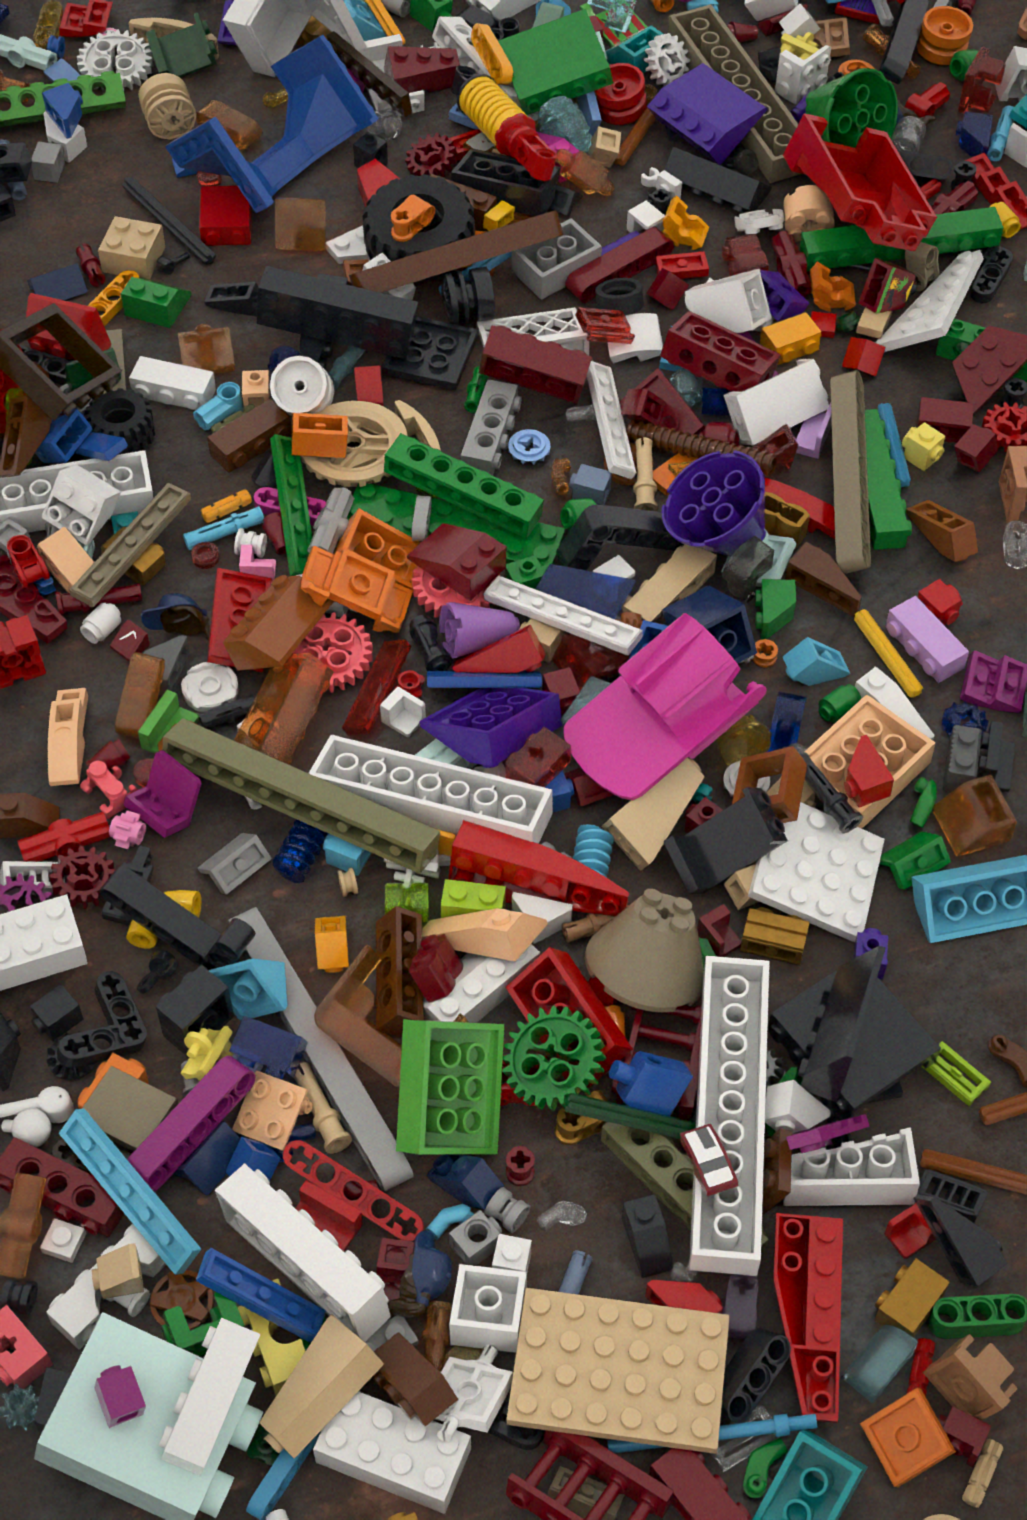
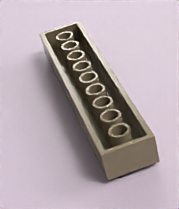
M710 4L670 15L668 33L671 36L677 35V42H684L682 48L683 50L688 49L685 57L690 59V62L686 63L690 70L704 63L767 108V111L740 142L769 183L800 175L801 173L791 171L783 156L798 126L797 121L713 6Z

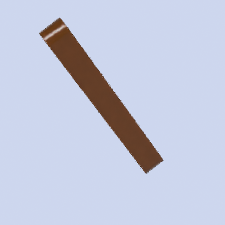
M557 210L359 271L350 274L349 277L352 286L381 293L564 235Z

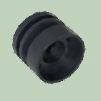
M487 266L469 269L468 281H465L461 270L455 271V283L451 272L443 273L442 302L450 324L458 325L459 313L463 324L468 323L469 311H473L477 322L495 318L493 285Z

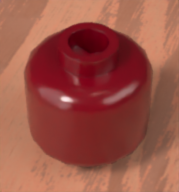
M710 422L706 425L704 431H701L699 437L713 438L714 441L721 440L722 443L724 441L729 442V444L734 443L737 447L740 442L738 429H735L734 425L729 422Z

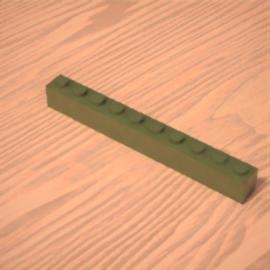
M182 718L163 736L162 750L192 773L420 874L437 855L440 838L439 830Z

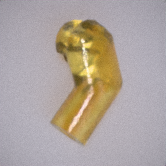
M285 88L276 93L268 91L263 95L262 103L264 106L273 109L288 100V93Z

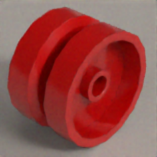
M629 63L611 64L609 66L614 84L594 91L600 116L603 121L612 125L629 124L639 119L647 108L643 72L638 67Z

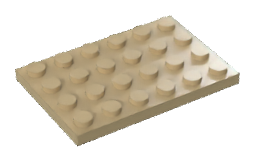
M526 1288L507 1413V1425L717 1454L730 1315Z

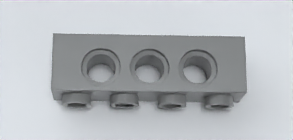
M487 380L461 453V460L466 464L486 471L492 476L495 469H499L501 466V450H506L508 430H513L515 424L514 413L519 412L522 397L518 396V385Z

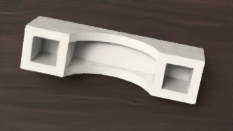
M134 1224L128 1227L124 1237L115 1246H109L101 1254L102 1256L125 1245L136 1243L142 1274L154 1277L166 1265ZM97 1263L90 1270L86 1269L80 1273L74 1285L65 1294H59L46 1311L51 1324L79 1350L88 1342L100 1318L102 1294L100 1289L94 1290L92 1269H98Z

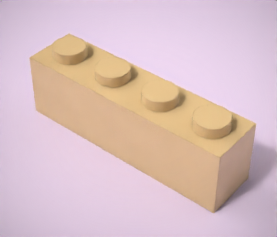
M688 545L679 546L674 551L672 558L667 563H662L655 575L650 580L646 579L633 597L629 596L622 605L623 612L639 613L642 615L641 621L645 620L664 625L666 622L662 609L695 593L715 573L717 555L711 551Z

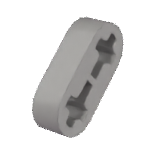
M417 495L412 523V541L422 542L428 536L432 505L431 496Z

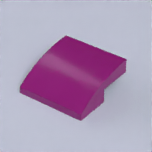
M973 650L968 658L960 700L993 710L1019 713L1022 709L1027 683V664L1006 655L997 660Z

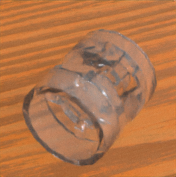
M907 116L901 118L897 122L891 137L896 149L919 152L926 135V126L917 117Z

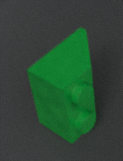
M131 277L121 292L125 316L167 328L172 327L192 295L189 290L139 277Z

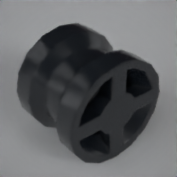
M8 1277L2 1289L0 1308L2 1309L8 1305L11 1310L16 1309L19 1310L20 1314L29 1315L36 1302L37 1282L28 1280L23 1283L19 1282L18 1278Z

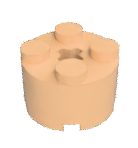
M805 185L795 189V193L790 196L788 193L784 198L785 230L789 234H793L795 242L801 241L802 232L834 227L833 205L827 194L818 186Z

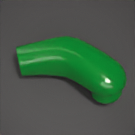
M920 777L914 786V790L921 793V796L914 808L910 822L923 828L937 799V785L932 779L928 781L924 777Z
M780 1437L754 1449L750 1454L743 1480V1490L750 1498H760L765 1494L769 1467L788 1453L787 1447Z

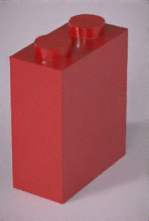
M238 186L201 187L199 229L201 241L206 246L251 245L252 206Z

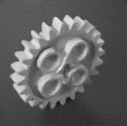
M119 29L116 30L115 34H111L107 30V35L105 36L98 33V39L90 37L91 44L84 42V49H79L80 55L77 56V65L81 75L101 76L100 74L103 72L114 71L113 67L116 64V73H120L123 90L124 87L133 90L132 84L134 83L140 86V79L147 80V74L152 73L151 67L154 66L153 54L149 43H145L143 37L138 39L137 33L129 36L128 30L124 34H120ZM117 47V54H118V55H116V58H115V54H114V53H115V48Z

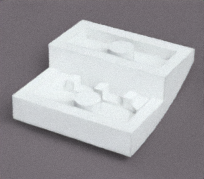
M638 313L604 320L609 356L613 364L634 356H638L640 362L661 354L663 342L657 314Z

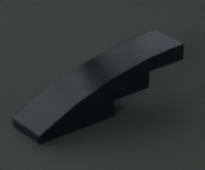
M256 281L211 284L204 304L205 306L232 313L257 317L258 285Z

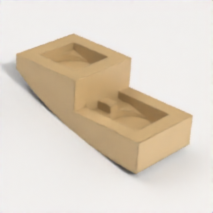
M865 307L857 325L856 333L881 339L893 311L875 313Z

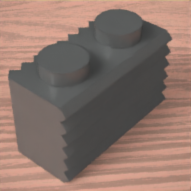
M960 725L953 726L946 755L942 788L945 792L972 795L977 778L982 730Z

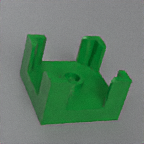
M215 1292L214 1297L218 1306L210 1310L212 1323L202 1324L190 1331L182 1308L176 1306L164 1311L163 1317L166 1324L161 1326V1331L166 1342L199 1357H203L206 1355L208 1348L203 1347L202 1344L210 1326L217 1328L221 1318L244 1327V1323L236 1302Z

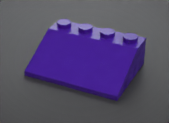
M704 63L664 86L647 105L659 122L674 133H677L682 139L718 165L722 164L767 111L765 106Z
M479 688L422 719L419 723L421 728L466 761L480 764L483 768H494L501 761L517 755V752L534 745V742L542 737L551 735V732L562 726L559 693L528 688Z

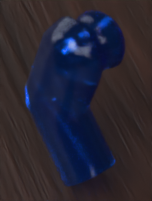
M313 1123L294 1126L287 1144L294 1140L306 1141L315 1139L316 1130ZM273 1147L272 1149L281 1158L280 1162H284L283 1151Z

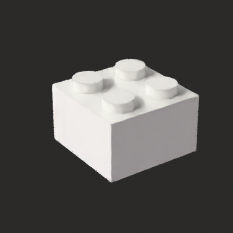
M459 1264L449 1323L450 1345L481 1349L489 1345L490 1348L493 1346L498 1351L516 1353L525 1289L527 1288V1272Z

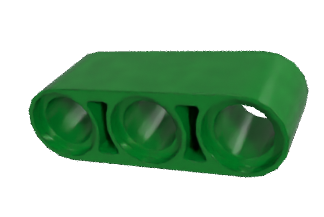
M1019 1294L941 1298L932 1309L928 1319V1327L933 1335L942 1339L964 1338L969 1334L972 1337L1015 1335L1022 1331L1027 1322V1300ZM1005 1310L1015 1311L1020 1319H1012L1006 1314ZM972 1312L982 1313L986 1317V1321L975 1319ZM938 1314L949 1315L953 1322L945 1323L939 1318Z

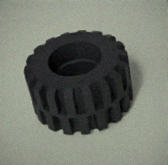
M117 388V390L112 391L111 389L109 392L102 394L97 400L94 401L92 399L89 402L90 406L86 407L85 419L93 428L91 431L123 437L128 444L127 448L119 454L145 451L148 448V444H152L153 436H155L153 414L149 400L144 398L143 394L140 392L135 393L132 389L125 391L123 388Z

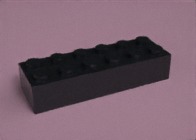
M266 266L258 287L257 324L407 359L414 338L418 302Z

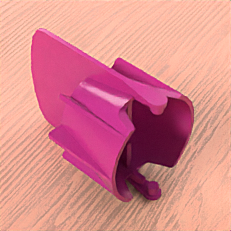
M683 613L619 667L618 672L621 676L567 721L564 725V739L572 756L587 776L612 794L622 799L635 800L642 797L687 757L693 759L754 706L759 704L758 701L764 697L767 689L763 684H757L754 681L748 684L746 688L747 694H744L732 683L741 670L737 662L703 625L690 615Z

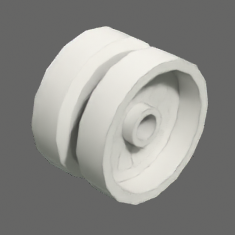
M289 357L279 363L271 375V396L276 404L291 416L292 413L315 414L331 405L333 401L334 386L331 377L319 363L309 357Z

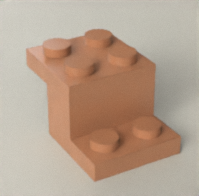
M1008 446L999 478V487L1007 523H1018L1020 513L1025 510V502H1027V446Z

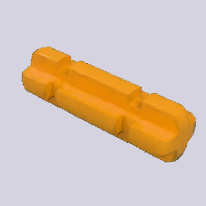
M246 489L236 492V496L232 494L213 503V507L208 505L202 508L201 516L206 523L215 521L217 516L221 518L240 509V505L245 507L251 504V495Z

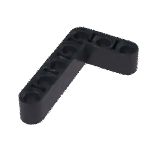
M597 504L584 509L558 547L556 554L564 575L567 578H577L588 570L606 543L673 551L679 546L683 547L685 544L675 540L666 530L662 520V512Z
M118 866L100 889L101 896L107 902L198 966L203 965L208 970L236 963L256 934L248 923L238 918H233L222 934H220L124 866Z

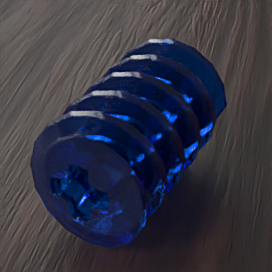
M296 819L294 826L291 827L288 836L284 839L283 845L278 849V854L272 860L275 870L282 877L293 883L304 882L305 876L303 874L310 872L309 865L315 863V856L321 852L319 846H323L325 837L329 833Z

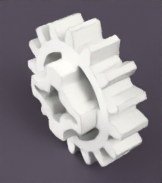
M670 33L655 36L654 40L648 42L651 48L645 49L648 58H645L644 61L649 63L646 71L652 72L651 80L657 78V85L663 84L666 86L684 75V72L689 71L686 63L690 62V59L685 57L688 49L683 50L684 42H677V35L671 36Z

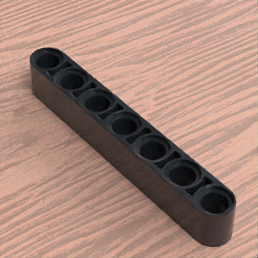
M905 0L899 7L878 70L884 73L883 75L886 79L897 85L900 84L908 69L929 0Z

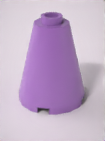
M448 602L446 605H443L439 617L440 633H445L446 642H441V644L451 654L452 658H459L476 652L520 629L518 617H515L510 611Z

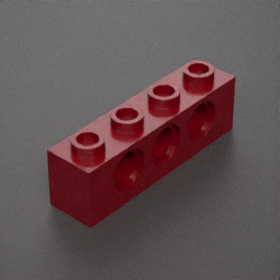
M13 1137L0 1157V1188L10 1194H14L16 1191L24 1195L26 1201L33 1206L41 1208L44 1205L52 1209V1212L58 1218L67 1222L72 1219L80 1223V1226L92 1235L97 1236L100 1233L109 1238L124 1215V1212L93 1175L18 1138ZM30 1173H39L34 1179H25ZM66 1186L63 1192L52 1193L55 1188ZM94 1200L91 1206L80 1207L84 1201Z

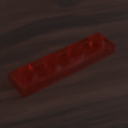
M406 639L385 641L342 726L347 735L370 734L380 714V704L388 697L412 647Z

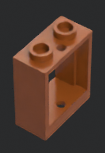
M794 746L741 758L732 804L745 797L742 790L746 787L757 788L759 778L782 774L778 794L769 796L771 808L775 816L782 823L796 821L807 763Z

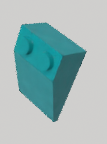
M802 1430L798 1433L752 1520H839L868 1466L810 1430Z

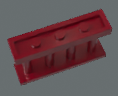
M682 1005L678 1006L674 1012H659L693 1020L694 1024H698L696 1033L690 1032V1035L643 1025L642 1020L645 1010L632 1007L631 1010L636 1011L629 1040L633 1050L625 1056L624 1063L630 1064L637 1053L635 1050L638 1037L687 1047V1051H692L691 1059H684V1063L693 1075V1078L676 1107H680L678 1118L691 1121L698 1091L702 1006L696 1005L695 1008ZM613 1080L611 1092L617 1093L616 1104L622 1105L623 1100L616 1090L619 1082Z
M546 1430L543 1443L548 1448L525 1480L511 1473L508 1477L505 1494L516 1507L523 1510L527 1509L542 1520H602L617 1496L624 1494L638 1504L628 1520H645L649 1513H654L663 1518L670 1507L674 1491L588 1436ZM565 1456L576 1463L577 1468L556 1498L552 1499L538 1490L537 1487L558 1457ZM595 1475L606 1482L607 1487L585 1519H583L566 1507L587 1477Z

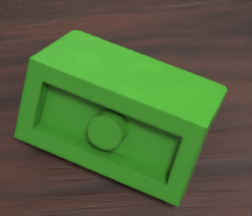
M166 690L138 731L141 749L155 754L158 752L157 744L174 724L178 723L182 718L197 723L199 720L198 714L180 707L177 693Z

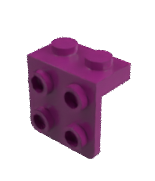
M161 750L155 753L147 786L126 795L123 805L131 812L140 814L141 820L166 838L190 825L201 781L168 753Z

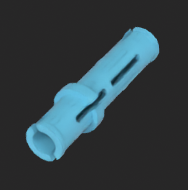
M1005 106L1002 109L996 131L990 137V147L987 151V156H989L988 158L991 161H999L1002 158L1010 127L1014 122L1009 117L1010 112L1014 108L1013 106Z
M259 506L240 514L233 513L230 514L229 518L184 533L183 539L188 550H192L203 544L237 533L239 528L245 530L263 523L264 515Z

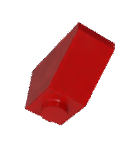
M867 734L861 736L848 767L846 781L844 782L847 796L854 799L858 808L890 797L894 778Z
M651 1280L647 1283L645 1297L653 1305L722 1314L723 1307L720 1298L712 1290H706L700 1283Z

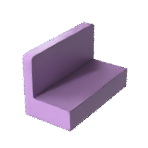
M831 402L826 413L821 412L803 422L795 441L793 452L819 458L832 426Z

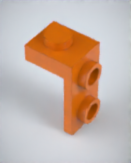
M112 1053L107 1062H102L98 1067L95 1075L96 1078L89 1087H85L80 1093L78 1108H83L111 1066L149 1084L144 1065L135 1059L130 1058L126 1060Z

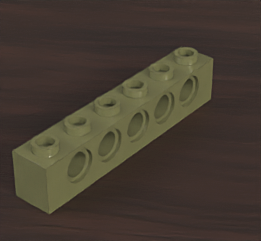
M611 1122L604 1124L601 1131V1141L691 1230L693 1189L685 1191L678 1187L681 1183H687L693 1188L694 1165L687 1154L682 1155L674 1147V1142L670 1136ZM643 1139L647 1144L637 1145L633 1140ZM657 1161H665L670 1166L661 1168L655 1163ZM763 1228L761 1234V1256L765 1253L768 1243L767 1234Z

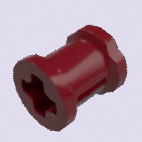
M514 1147L506 1155V1177L515 1186H526L534 1178L535 1157L534 1153L527 1147ZM517 1164H523V1168H517Z

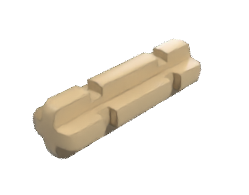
M985 1440L980 1452L981 1455L977 1459L968 1482L969 1484L962 1497L966 1504L978 1508L983 1501L984 1491L989 1486L998 1459L1003 1451L1002 1444L995 1440Z

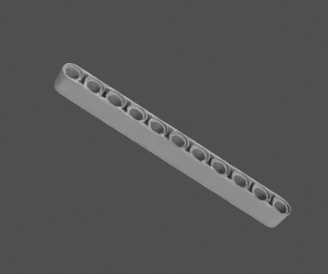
M254 907L233 917L248 923L256 933L243 952L246 960L254 958L285 963L288 1006L285 1010L277 1013L304 1059L310 1064L318 1083L332 1107L339 1112L342 1124L351 1135L352 1141L381 1190L386 1192L413 1178V1171L403 1152L396 1151L395 1138L259 910Z

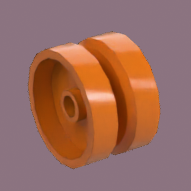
M938 6L930 9L923 18L917 42L918 53L931 63L950 65L951 58L956 52L967 50L974 26L972 19L964 11L950 6Z

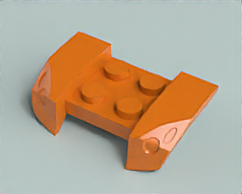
M313 546L301 580V589L308 593L317 605L322 607L327 599L335 601L374 619L372 630L377 632L385 630L392 633L400 632L413 590L395 583L396 578L393 577L395 571L345 548L342 553L336 551L335 554H332L317 546Z

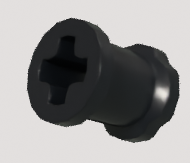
M960 161L955 165L954 172L956 176L951 183L952 190L963 182H972V177L976 174V166L973 163Z
M1011 378L1005 383V395L1001 398V407H1003L1004 402L1008 403L1010 401V404H1008L1010 407H1013L1014 403H1018V408L1022 409L1024 406L1023 396L1027 393V383L1020 378Z

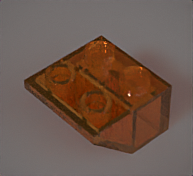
M992 775L964 782L936 803L932 810L956 857L1011 841L1017 824Z

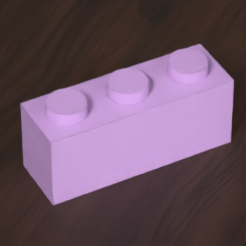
M916 595L889 610L885 626L888 633L896 638L904 646L906 652L922 665L926 674L932 676L940 683L965 668L969 651Z

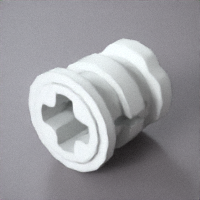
M239 528L235 538V554L240 555L241 545H252L253 553L257 554V557L263 558L267 546L266 534L256 535V532L253 531L245 533L243 528Z

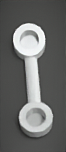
M58 1086L45 1088L35 1098L0 1105V1118L16 1115L23 1110L35 1108L43 1111L52 1123L65 1122L74 1112V1105L69 1093Z

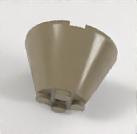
M655 889L645 890L642 896L614 917L589 940L585 951V964L592 978L596 976L605 985L604 991L624 1004L652 1012H674L678 1006L685 1004L688 1006L693 1005L702 995L704 962L695 915L691 910L692 903L686 898H676L660 893Z

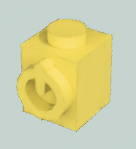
M925 422L918 428L911 427L902 441V447L905 448V459L922 471H925L943 455L945 435Z

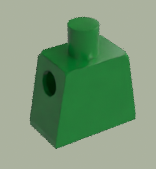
M411 0L409 15L428 30L434 32L439 17H453L451 15L453 1Z

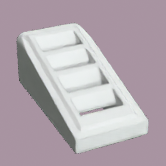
M3 861L0 870V884L6 885V876L10 878L16 877L17 881L18 873H22V876H34V884L37 886L41 882H36V874H41V881L45 883L42 892L53 893L48 873L52 872L51 865L58 864V862ZM21 888L12 889L6 894H16L20 892Z

